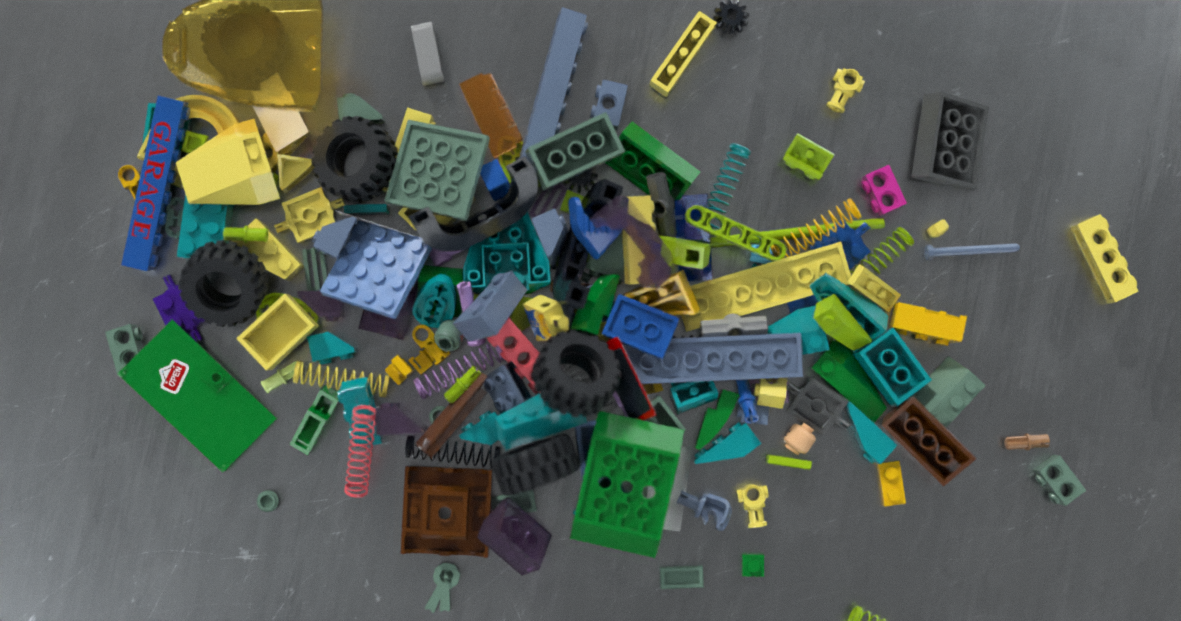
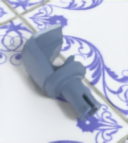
M682 490L677 500L678 504L693 509L695 512L694 517L699 518L701 516L704 525L708 523V515L714 516L715 529L718 531H723L730 521L732 508L730 503L724 498L705 493L702 497L698 498Z

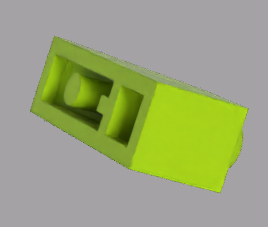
M835 294L816 303L813 318L826 334L853 351L872 342L870 336Z

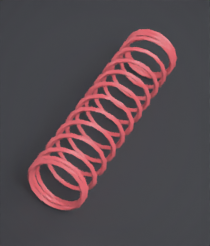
M366 405L357 406L353 409L354 416L352 419L355 423H352L351 427L355 430L350 433L354 438L349 440L353 445L349 447V450L352 452L348 455L351 461H348L347 465L350 468L346 470L349 474L346 477V481L349 483L345 485L344 492L354 498H361L368 494L367 487L369 486L368 480L371 470L369 465L371 464L372 442L374 441L373 435L375 433L373 427L376 425L377 411L373 407ZM367 409L372 411L374 415L357 414L355 411ZM354 417L359 418V419H362V420H369V421H358V420H355ZM372 421H373V423H374L373 426H371L370 424H368V422H372ZM365 424L370 426V428L358 429L355 428L353 425ZM372 429V430H373L372 434L369 433L367 430ZM361 431L368 433L369 436L359 437L353 435V432ZM372 437V440L370 442L368 439L365 438ZM363 439L368 441L369 443L355 444L352 442V440ZM371 444V448H367L366 445ZM358 446L366 448L368 451L355 452L351 448ZM361 454L366 456L367 458L357 460L352 459L350 455ZM356 461L364 463L367 466L353 467L350 466L349 463ZM359 469L366 473L362 475L350 474L349 470ZM348 477H360L365 481L351 482L348 480ZM349 487H361L363 489L352 490ZM347 490L353 492L366 490V492L362 494H353L348 492Z

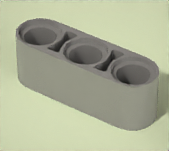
M428 22L411 26L423 86L444 82L433 23Z

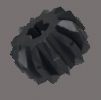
M727 0V4L721 1L719 3L720 8H715L714 12L717 15L713 17V20L718 22L716 29L723 27V34L730 30V34L734 35L735 29L741 33L743 31L742 26H747L748 21L746 19L749 17V13L744 12L746 5L739 7L740 0H736L735 4H732V0ZM728 14L730 16L733 14L735 16L734 20L732 18L729 20L727 18Z
M596 167L584 172V178L576 179L575 176L564 181V185L571 183L569 186L570 191L576 186L577 193H581V187H584L585 191L588 192L589 186L587 184L593 186L595 181L592 179L598 178L597 173H591L596 170Z

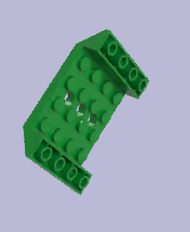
M599 411L570 539L655 558L662 536L680 457L684 430ZM602 476H608L611 479L612 483L609 487L603 488L599 485V479ZM630 481L633 484L632 491L629 493L623 492L620 488L621 483ZM645 486H652L654 488L655 494L652 497L647 498L643 496L642 490Z

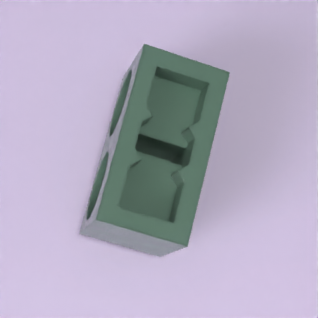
M128 324L105 331L117 373L129 363L128 357L131 353H134L136 356L143 349L141 342L143 334L141 329L137 328V325ZM127 332L130 336V339L125 344L122 340V336L124 333Z
M1060 455L1050 456L1033 469L1036 474L1035 479L1042 487L1045 486L1050 492L1048 496L1055 504L1067 506L1086 491ZM1050 467H1053L1055 471L1052 478H1049L1047 474ZM1063 485H1066L1068 491L1066 495L1063 496L1061 494V487Z

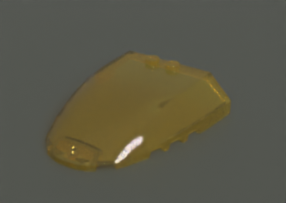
M322 0L198 1L183 8L182 13L174 21H170L166 27L162 44L164 61L168 69L181 82L207 94L267 109L316 112L322 96Z

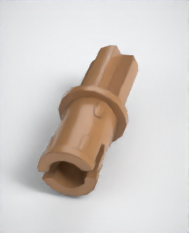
M1026 433L1024 436L1007 437L1004 443L1005 448L1008 450L1025 449L1029 451L1031 448H1048L1050 446V439L1048 434L1029 435Z

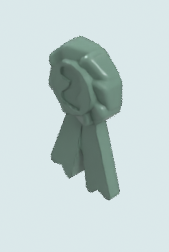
M443 562L434 570L433 580L437 587L425 606V609H430L432 613L435 612L439 601L440 612L444 610L450 612L451 610L450 589L458 584L460 578V571L455 564Z

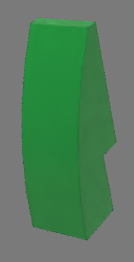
M602 274L590 288L584 309L577 310L571 327L572 330H576L579 333L580 331L588 332V335H598L602 317H609L619 275Z
M327 385L319 390L289 445L306 455L310 454L340 404L337 395L338 391L332 388L328 389Z
M721 389L715 409L706 407L695 442V449L700 450L721 430L730 417L739 394Z

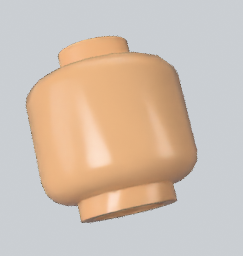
M804 422L802 425L793 424L784 436L785 447L798 456L800 453H808L816 441L815 435L812 434L814 429Z

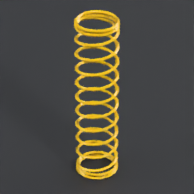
M851 198L847 199L849 206L845 201H843V204L849 215L850 221L845 217V215L842 213L839 207L836 206V210L841 218L843 226L837 221V219L834 217L831 211L828 210V213L834 224L835 230L829 225L822 214L820 215L826 227L828 235L821 229L816 220L813 219V222L818 230L820 239L814 234L807 223L805 224L810 233L813 244L807 239V237L798 227V230L804 241L805 248L796 239L794 234L790 232L794 239L798 252H796L793 249V247L789 244L785 236H783V239L785 240L786 245L789 249L790 256H792V251L796 254H799V246L802 249L807 250L806 241L810 245L814 246L815 241L813 236L818 241H822L821 232L826 237H829L830 233L828 227L835 233L837 232L836 223L841 228H844L845 224L843 218L850 224H852L851 214L856 219L862 218L861 213L855 205L854 201ZM776 245L771 246L774 256L777 257L780 253L779 248Z

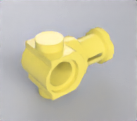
M838 68L832 79L836 81L833 88L835 93L826 106L835 112L844 113V106L848 98H852L855 91H861L865 83L862 80L863 77L855 69L843 68L841 70ZM844 77H851L853 79V85H848L847 83H845Z
M748 484L740 490H736L738 503L743 502L744 510H748L750 522L748 528L766 526L767 521L764 520L762 508L765 507V499L769 498L767 486ZM755 488L758 495L755 499L749 500L747 492Z

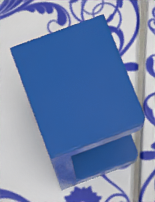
M495 159L484 164L480 173L493 201L505 197L510 189V184L498 160Z

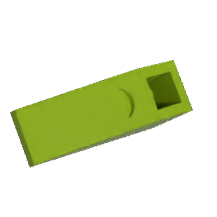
M653 235V244H656L657 254L654 258L699 269L709 265L711 243Z

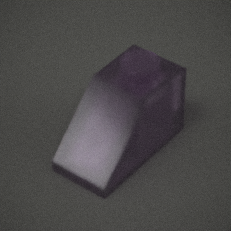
M297 291V295L319 317L325 318V322H338V318H344V302L324 296L320 291Z

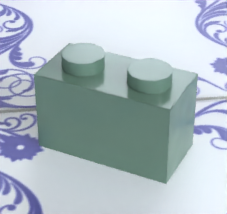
M659 394L650 401L656 412L655 416L650 417L653 423L686 431L685 427Z

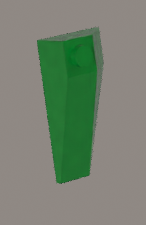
M833 338L828 344L829 350L822 351L808 369L830 388L848 399L875 423L887 409V406L867 373L853 356L854 352Z

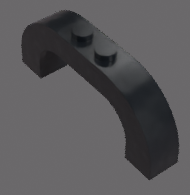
M525 156L507 165L506 168L511 179L508 193L500 201L468 217L467 221L462 220L452 225L441 224L437 222L429 207L408 217L420 238L431 248L446 252L466 249L482 242L495 233L501 232L503 229L516 223L528 212L536 198L538 180L534 167Z
M607 179L598 181L591 187L581 202L583 212L590 220L600 223L603 216L610 209L618 206L624 187ZM571 226L556 268L553 281V296L557 302L577 310H583L590 288L581 285V277L589 252L576 238Z

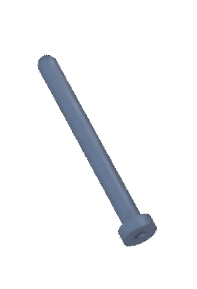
M1018 244L933 248L932 245H926L924 253L926 260H933L934 256L1017 252L1020 250V246Z

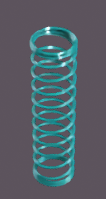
M731 143L729 146L733 152L726 153L727 157L730 160L723 161V164L726 167L720 168V172L723 175H719L716 177L720 183L713 184L714 188L717 191L710 192L711 196L714 199L707 200V203L711 207H704L706 209L717 210L725 214L727 213L726 211L715 207L709 201L720 202L728 206L730 205L729 203L716 198L712 193H718L733 198L732 195L724 193L723 191L719 190L715 185H721L736 190L735 187L729 186L722 182L719 179V177L728 178L733 181L740 182L738 179L732 178L722 171V169L734 171L738 174H743L741 171L735 170L725 163L734 162L741 166H746L741 162L735 161L728 155L736 154L746 159H749L748 156L751 155V150L735 143ZM710 223V226H711V227H714V228H717V229L720 228V227L715 226V225H713V224Z

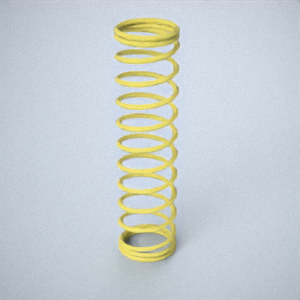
M297 361L293 383H298L301 371V384H305L309 374L310 386H313L318 374V386L321 388L327 374V388L330 389L336 374L335 386L338 391L343 378L344 381L347 379V369H344L338 386V367H336L329 385L328 365L320 385L321 365H318L312 382V363H310L303 381V361ZM355 370L352 371L350 380L352 378L355 379ZM363 371L361 372L359 378H364ZM371 372L369 374L368 380L370 381V387L372 391L373 373ZM381 374L378 375L374 386V390L372 392L373 395L375 393L379 381V396L380 398H386L390 377L389 375H385L382 392Z

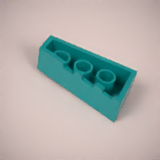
M540 394L495 417L498 439L505 450H509L587 423V416L582 417V414H580L579 417H571V414L568 413L566 415L560 414L559 410L551 409L547 401L543 402L539 397Z

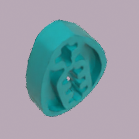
M439 274L427 281L417 293L412 311L415 319L422 325L438 328L443 321L452 320L456 306V292L451 278L447 275ZM440 284H443L442 290L439 291ZM435 300H438L433 318H430L429 316L430 311L433 307V302Z

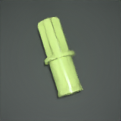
M297 361L282 370L277 369V373L261 381L264 390L270 393V391L283 383L286 385L287 381L294 376Z

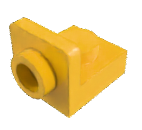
M396 355L391 360L392 363L385 369V372L397 385L403 383L415 372L400 355Z

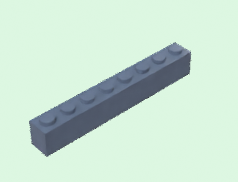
M563 7L558 13L519 159L524 156L527 158L525 151L528 147L559 133L561 123H558L559 116L564 114L566 103L563 102L564 97L569 95L572 85L569 82L570 75H574L577 63L574 60L576 54L579 55L583 43L580 42L581 34L585 35L588 23L585 22L587 16L585 14Z

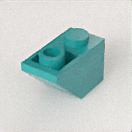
M331 332L307 337L312 361L319 362L320 365L332 363V359L340 357V360L351 359L354 353H358L356 347Z
M490 410L479 416L481 421L475 425L470 422L461 428L463 433L458 436L463 440L487 445L494 444L499 440L495 417L499 415L496 411L493 413Z

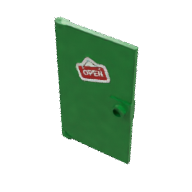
M173 319L117 374L222 473L277 419Z

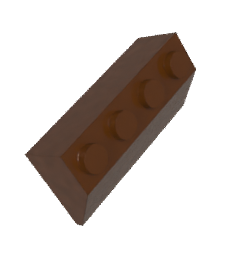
M914 396L893 408L883 418L882 426L943 486L948 484L976 460V457Z

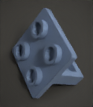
M512 361L487 374L484 382V388L490 394L494 406L500 415L532 398L523 380L514 371L516 367Z

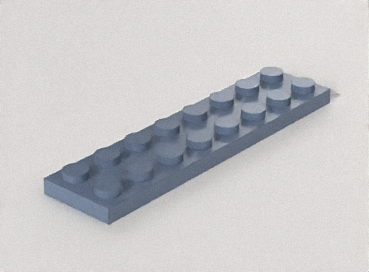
M801 333L671 339L663 360L625 345L626 353L641 384L803 377Z

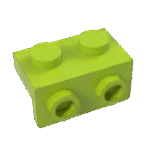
M797 133L784 154L783 160L786 161L785 164L793 169L799 168L804 171V175L808 178L820 180L834 153Z

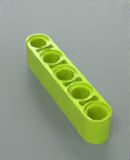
M694 205L685 212V220L691 226L770 261L781 260L786 254V247L782 242L702 206ZM694 209L698 210L701 214V218L697 222L690 218V212ZM713 218L720 221L721 226L719 230H713L710 227V221ZM736 227L739 229L740 237L738 239H733L730 236L731 228ZM756 236L759 238L760 245L758 248H753L750 245L751 237ZM772 245L778 246L780 250L777 257H773L770 254Z

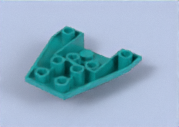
M528 212L516 223L503 229L501 232L495 233L482 242L470 246L463 266V282L471 283L472 292L481 294L497 274H504L510 271L526 287L527 291L525 294H530L551 284L549 260Z

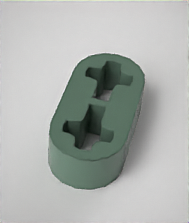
M178 197L171 199L170 204H167V220L165 223L167 235L175 239H179L180 231H177L175 234L171 229L176 226V220H178L177 225L181 227L183 209L178 211L177 217V211L173 207L177 206L179 202V205H182L184 208L185 201Z

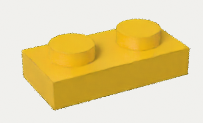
M900 461L877 464L883 506L906 504Z

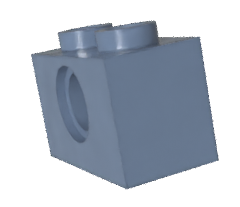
M603 79L602 86L597 85L595 97L598 98L597 106H592L590 118L606 112L614 129L618 130L628 85ZM606 100H611L614 103V107L606 109L602 104Z

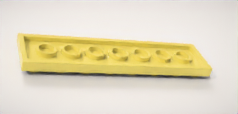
M838 242L692 285L691 289L700 310L696 315L681 314L686 332L700 328V321L723 319L726 315L732 313L743 316L814 295L810 289V284L825 273L843 284L849 285L847 282L851 274L842 243Z

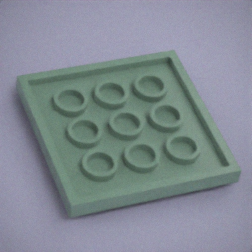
M408 120L384 202L419 211L429 207L433 214L467 221L490 137L488 135Z

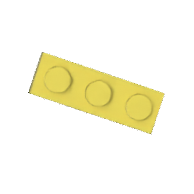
M860 264L847 282L887 312L891 311L901 296L900 293Z

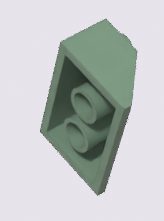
M947 356L929 375L932 381L912 396L947 428L986 385L970 370Z

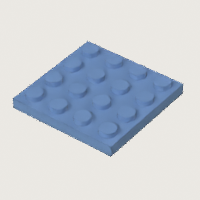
M358 220V225L351 232L352 236L346 244V248L342 249L340 259L336 260L320 292L324 296L396 319L432 248L420 237Z

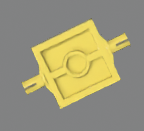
M317 188L281 203L285 211L286 221L278 223L274 227L277 233L289 228L294 233L297 243L304 242L313 238L316 231H321L323 226L336 222L334 210L345 206V202H343L342 198L330 202L326 198L323 188Z

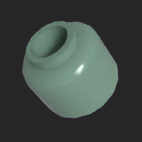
M455 320L443 321L434 335L435 343L441 350L455 351L460 347L465 338L453 325Z

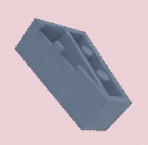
M512 271L497 274L485 290L455 320L453 325L468 342L497 335L526 293V287Z

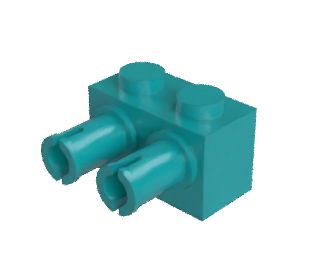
M714 381L671 383L672 388H670L669 396L677 415L716 401L718 398V390Z

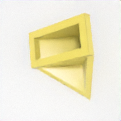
M277 154L280 189L287 194L308 176L315 168L312 166L311 159Z

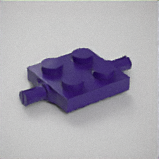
M171 274L163 277L162 279L168 289L163 294L153 298V301L165 326L173 319L183 330L189 332L196 342L203 340L197 328L205 322V319L201 317L198 319L194 316L195 312L188 310L185 306L187 302L182 301L180 296L182 290H179L178 285H175Z

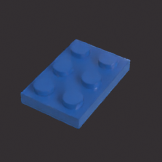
M619 294L602 331V335L611 339L618 336L621 343L663 360L680 318Z

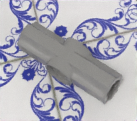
M732 313L726 315L723 319L700 321L701 337L764 335L768 331L766 316L741 318L738 314Z

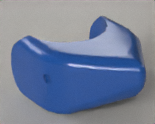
M622 196L618 206L610 209L607 218L601 223L588 218L583 212L578 197H571L569 199V216L572 231L595 260L602 256L625 226V203Z

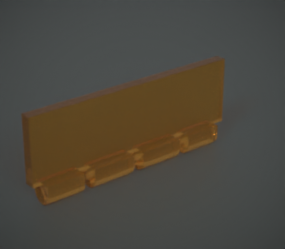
M480 73L459 83L482 134L490 137L488 146L493 157L495 158L516 148V143L521 142L523 138L517 126H512L515 124V121L508 107L503 108L506 106L500 90L496 89L498 86L492 73L485 75Z

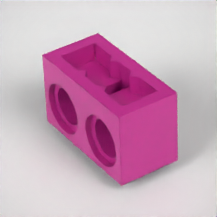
M889 165L862 177V188L866 194L869 193L872 200L870 201L872 210L878 213L879 216L907 204ZM874 177H879L882 180L881 187L874 185ZM883 196H887L890 198V206H885L883 204Z

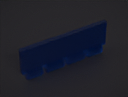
M708 194L682 195V200H674L675 215H683V219H676L677 237L684 236L686 240L711 243V235L691 226L685 220V212L694 205L709 209ZM694 209L690 212V218L697 222L700 220L701 214L698 210ZM711 249L709 265L703 269L679 265V271L684 270L688 281L713 280Z

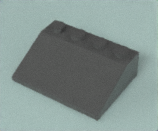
M942 91L924 94L911 177L926 182L976 190L989 106Z

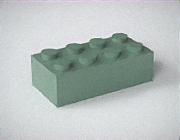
M606 112L528 147L525 151L529 162L534 167L543 191L612 160L625 152Z

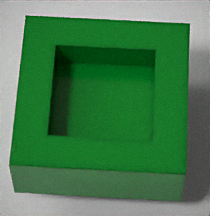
M742 554V576L764 577V554Z

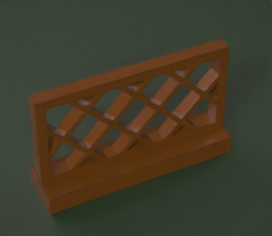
M483 372L454 403H449L415 443V446L431 459L487 394L481 388L487 378Z

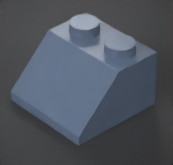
M553 209L531 219L552 269H555L567 238L566 234L569 231L563 215H558L556 209Z
M349 217L323 226L321 231L317 230L312 239V242H314L313 247L318 252L332 259L339 260L342 249L346 248V244L352 236L351 232L358 225L357 219Z

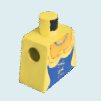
M538 295L523 303L536 341L548 340L559 332H567L569 330V319L564 315L559 302L543 295Z

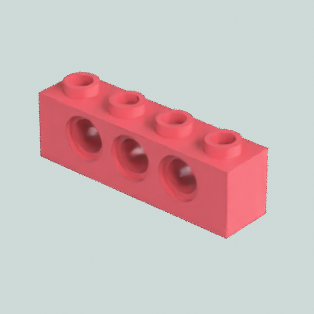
M508 318L498 334L487 337V340L494 348L499 346L503 350L500 355L508 364L512 361L516 365L514 371L521 379L526 377L530 381L527 385L536 395L535 382L532 380L531 373L539 352L512 320ZM507 337H514L510 345H504L505 339ZM526 352V359L519 361L518 356Z

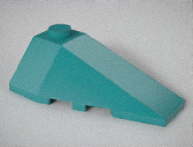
M823 274L810 284V289L818 302L835 294L872 340L887 330L888 315L881 308L829 274Z
M816 305L797 309L767 327V334L801 333L802 355L829 350L826 333L813 318Z

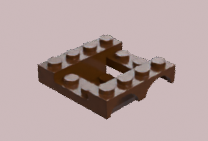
M405 466L400 554L424 553L440 556L468 555L488 558L493 469ZM448 507L451 510L449 519H442L440 517V508Z

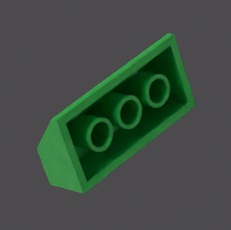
M633 121L619 136L625 152L605 162L649 196L646 177L655 173H665L670 195L675 199L676 205L701 172Z

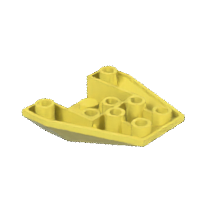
M255 119L233 124L176 162L189 204L261 205L280 199Z

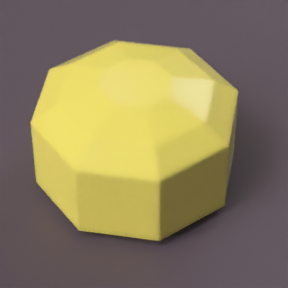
M942 219L930 226L926 231L931 238H936L944 234L948 230L949 225L945 219Z

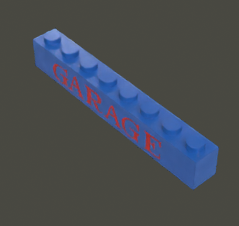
M157 96L121 263L123 266L149 271L157 265L158 255L156 250L157 246H160L162 243L163 234H160L162 225L164 226L167 220L165 209L166 205L170 204L172 192H169L170 186L176 179L175 163L180 160L181 150H179L180 141L184 140L186 130L183 129L184 122L188 120L190 115L188 102Z

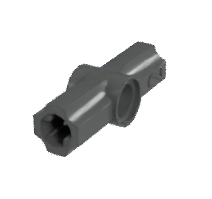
M660 172L648 175L646 177L651 200L654 202V213H652V216L655 217L658 234L676 237L679 235L673 211L676 202L670 195L666 174Z

